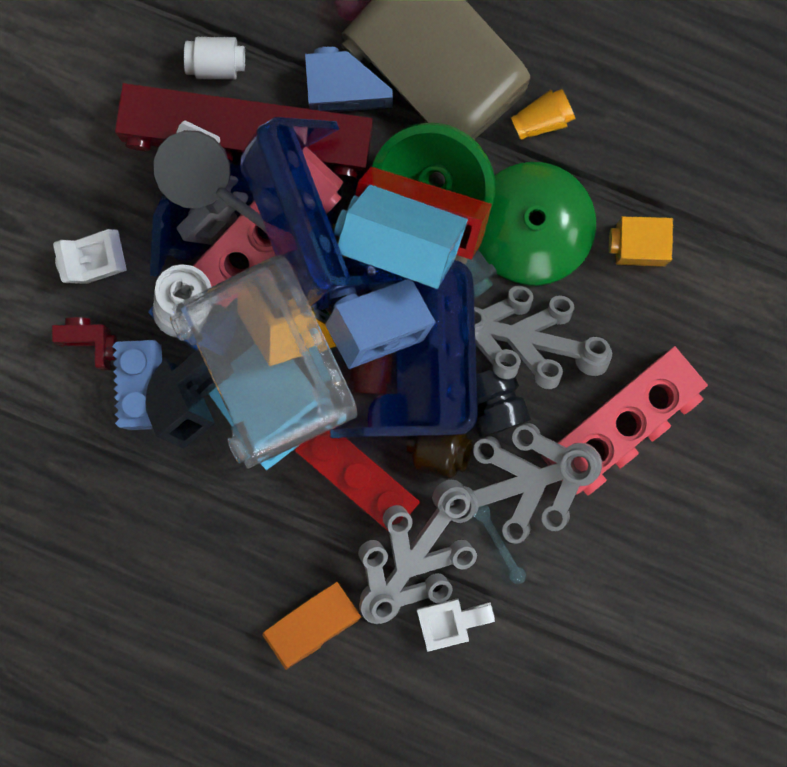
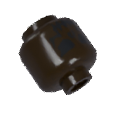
M428 419L419 430L413 429L407 443V452L412 454L413 465L419 472L444 479H450L458 472L466 470L473 448V442L471 439H467V433L462 426L437 419Z

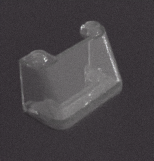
M282 254L266 259L174 305L172 308L174 313L170 317L172 327L180 341L187 339L191 345H197L234 423L232 427L233 437L228 438L230 450L238 463L244 461L247 469L357 417V408L353 396L289 262Z

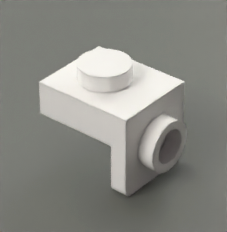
M107 229L76 241L59 240L53 243L56 255L55 264L63 283L88 284L127 271L118 230Z

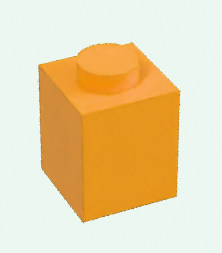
M622 216L616 224V228L610 229L609 253H616V265L666 266L672 261L673 218Z

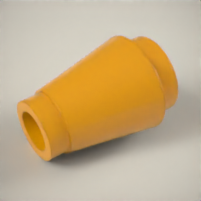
M550 89L518 112L517 115L511 117L521 140L526 137L568 127V122L576 119L563 89L552 92Z

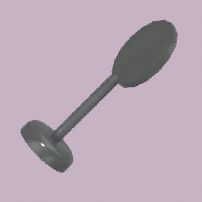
M184 130L169 136L159 146L154 158V177L160 191L171 202L184 208L199 209L213 204L218 198H221L286 247L276 262V270L287 278L322 229L316 224L308 222L292 238L229 192L226 188L230 181V162L225 149L215 138L201 131Z

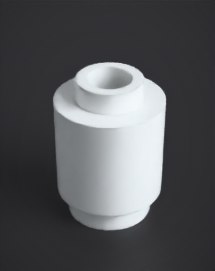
M196 37L195 41H185V74L195 75L196 79L236 80L237 72L245 71V47L237 46L236 37Z

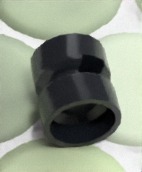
M491 369L460 381L467 404L473 405L476 408L472 418L479 438L531 420L524 398L518 397L515 394L516 389L519 387L516 376L511 379H502Z

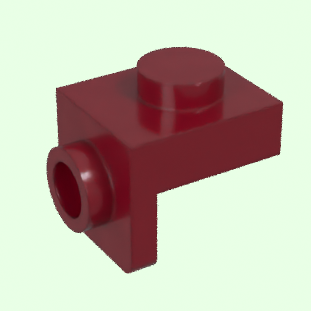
M81 317L65 318V325H52L53 343L59 346H95V367L100 370L111 369V360H116L113 356L116 349L112 346L117 342L116 335H111V329L103 324L90 325V318Z

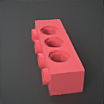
M305 146L249 206L293 238L300 228L318 211L325 216L342 197L337 191L340 189L343 181ZM292 191L300 192L307 200V208L303 210L292 209L286 202V194ZM241 214L193 266L201 270L209 279L212 289L211 299L224 309L232 300L235 301L234 275L271 264L276 265L281 255L279 251L284 245L276 239L267 240L262 238L258 233L257 225ZM232 252L244 254L249 260V267L246 269L235 268L229 260V254Z
M676 346L664 353L558 442V444L567 448L574 443H586L589 440H597L604 447L605 454L602 459V470L599 477L589 485L580 486L576 495L582 491L587 496L593 493L607 481L603 476L605 471L614 464L619 469L624 467L639 454L635 446L646 437L651 442L656 440L671 427L667 420L678 410L685 415L703 400L699 393L708 384ZM652 387H661L667 392L668 404L664 409H657L650 403L649 392ZM621 413L630 414L636 421V431L632 436L622 435L616 427V420ZM543 455L541 456L548 466L556 463ZM575 457L574 466L580 471H585L588 469V462L583 457Z

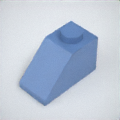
M320 47L315 49L313 54H305L308 102L311 110L342 112L393 108L392 89L348 51L339 52V49L336 47Z

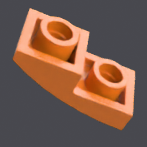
M336 582L263 632L262 635L285 670L321 648L326 641L358 622L361 615L339 583Z

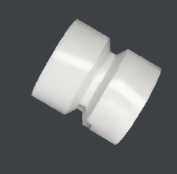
M184 264L171 266L163 271L156 281L153 316L155 323L161 331L169 336L178 338L193 336L207 322L212 289L209 279L201 270Z

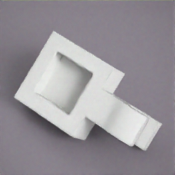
M459 598L417 608L427 652L468 642L467 628L495 622L491 602L461 610Z

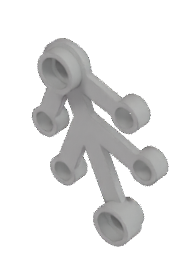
M523 286L511 288L507 299L483 310L474 306H464L457 309L451 316L450 329L456 341L465 346H478L493 365V372L502 379H511L517 375L521 358L535 375V382L544 389L557 387L563 374L561 365L554 360H545L537 349L575 358L578 368L583 373L591 376L605 373L612 359V350L608 342L600 337H591L584 342H579L540 332L552 325L565 324L570 321L574 304L565 296L553 297L547 309L513 325L498 321L514 313L522 315L530 310L533 293ZM516 298L522 299L524 302H519V301H516L515 299H516ZM555 308L563 309L565 312H560ZM494 339L508 342L514 351L502 350ZM501 362L510 363L512 366H504ZM543 372H549L553 374L554 377L546 376Z
M524 423L513 432L512 440L514 445L524 451L533 449L556 462L555 464L540 468L502 449L500 442L496 438L491 436L483 437L474 445L473 454L475 458L483 464L492 463L516 475V477L476 490L464 486L471 498L469 510L464 516L452 518L451 521L457 523L466 522L477 513L479 507L523 493L513 516L505 522L502 529L503 536L508 542L513 544L521 543L530 534L529 521L546 485L563 480L554 503L549 505L542 513V523L548 530L559 531L563 529L569 522L570 513L568 510L579 487L593 483L601 473L602 459L594 447L586 443H574L566 448L540 435L539 429L534 424ZM526 429L532 433L533 442L531 444H525L521 441V430ZM483 443H488L493 447L494 454L492 457H486L482 454L481 445ZM575 457L585 458L588 462V469L585 471L576 469L574 466ZM457 499L454 500V501L450 504V506H452L453 504H455V503L457 502ZM551 510L559 511L563 517L562 523H553L549 519V512ZM518 523L521 525L523 535H513L510 531V524Z
M446 480L435 488L432 499L437 509L411 546L409 544L408 531L412 527V518L407 510L402 506L395 505L385 511L383 523L389 530L395 569L386 581L382 567L387 562L388 554L382 544L376 540H369L361 545L358 555L365 566L368 586L361 593L359 609L368 622L374 624L388 622L397 615L401 606L426 598H430L435 603H442L448 600L453 589L443 574H433L425 582L407 587H404L410 577L452 564L458 569H467L475 563L477 553L466 540H457L450 547L428 553L451 519L460 518L469 510L470 494L459 481ZM459 499L455 504H453L452 506H450V504H451L454 500ZM403 516L400 523L392 525L395 518ZM379 551L375 558L367 559L369 554ZM462 551H467L464 557L457 558ZM443 584L439 591L433 592L436 586Z

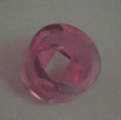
M335 0V5L339 16L344 20L353 21L371 0Z

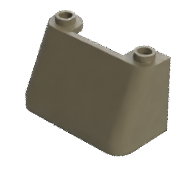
M372 0L342 32L344 42L341 46L344 51H348L359 62L362 60L368 65L372 63L423 118L425 123H441L455 127L465 132L474 140L526 94L530 81V74L522 61L466 0Z

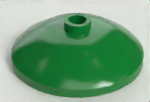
M420 123L400 130L381 147L372 167L491 203L492 206L494 203L495 177L486 153L465 132L446 124ZM432 173H441L444 176L445 183L438 184L434 182Z
M543 162L519 163L497 173L494 176L496 186L494 203L489 214L482 243L477 250L483 261L502 278L525 286L548 285L562 280L573 273L589 254L596 234L595 209L584 186L566 170ZM532 212L542 214L544 223L538 226L531 224L529 214Z

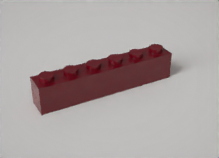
M127 83L122 85L115 133L122 142H126L125 146L129 149L150 151L151 146L159 147L169 136L176 134L182 121H187L219 136V144L225 149L230 163L233 162V158L248 159L249 164L252 166L272 169L274 168V163L288 165L306 146L340 179L356 180L357 175L364 176L367 172L373 133V118Z

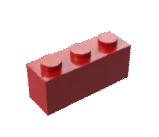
M370 167L359 180L355 196L360 197L370 184L467 218L468 221L457 255L473 259L482 243L492 207L491 203L375 167Z
M329 423L295 449L301 457L388 532L389 530L383 523V515L388 508L399 505L404 507L410 515L420 503L418 499ZM403 516L395 518L392 525L400 523Z

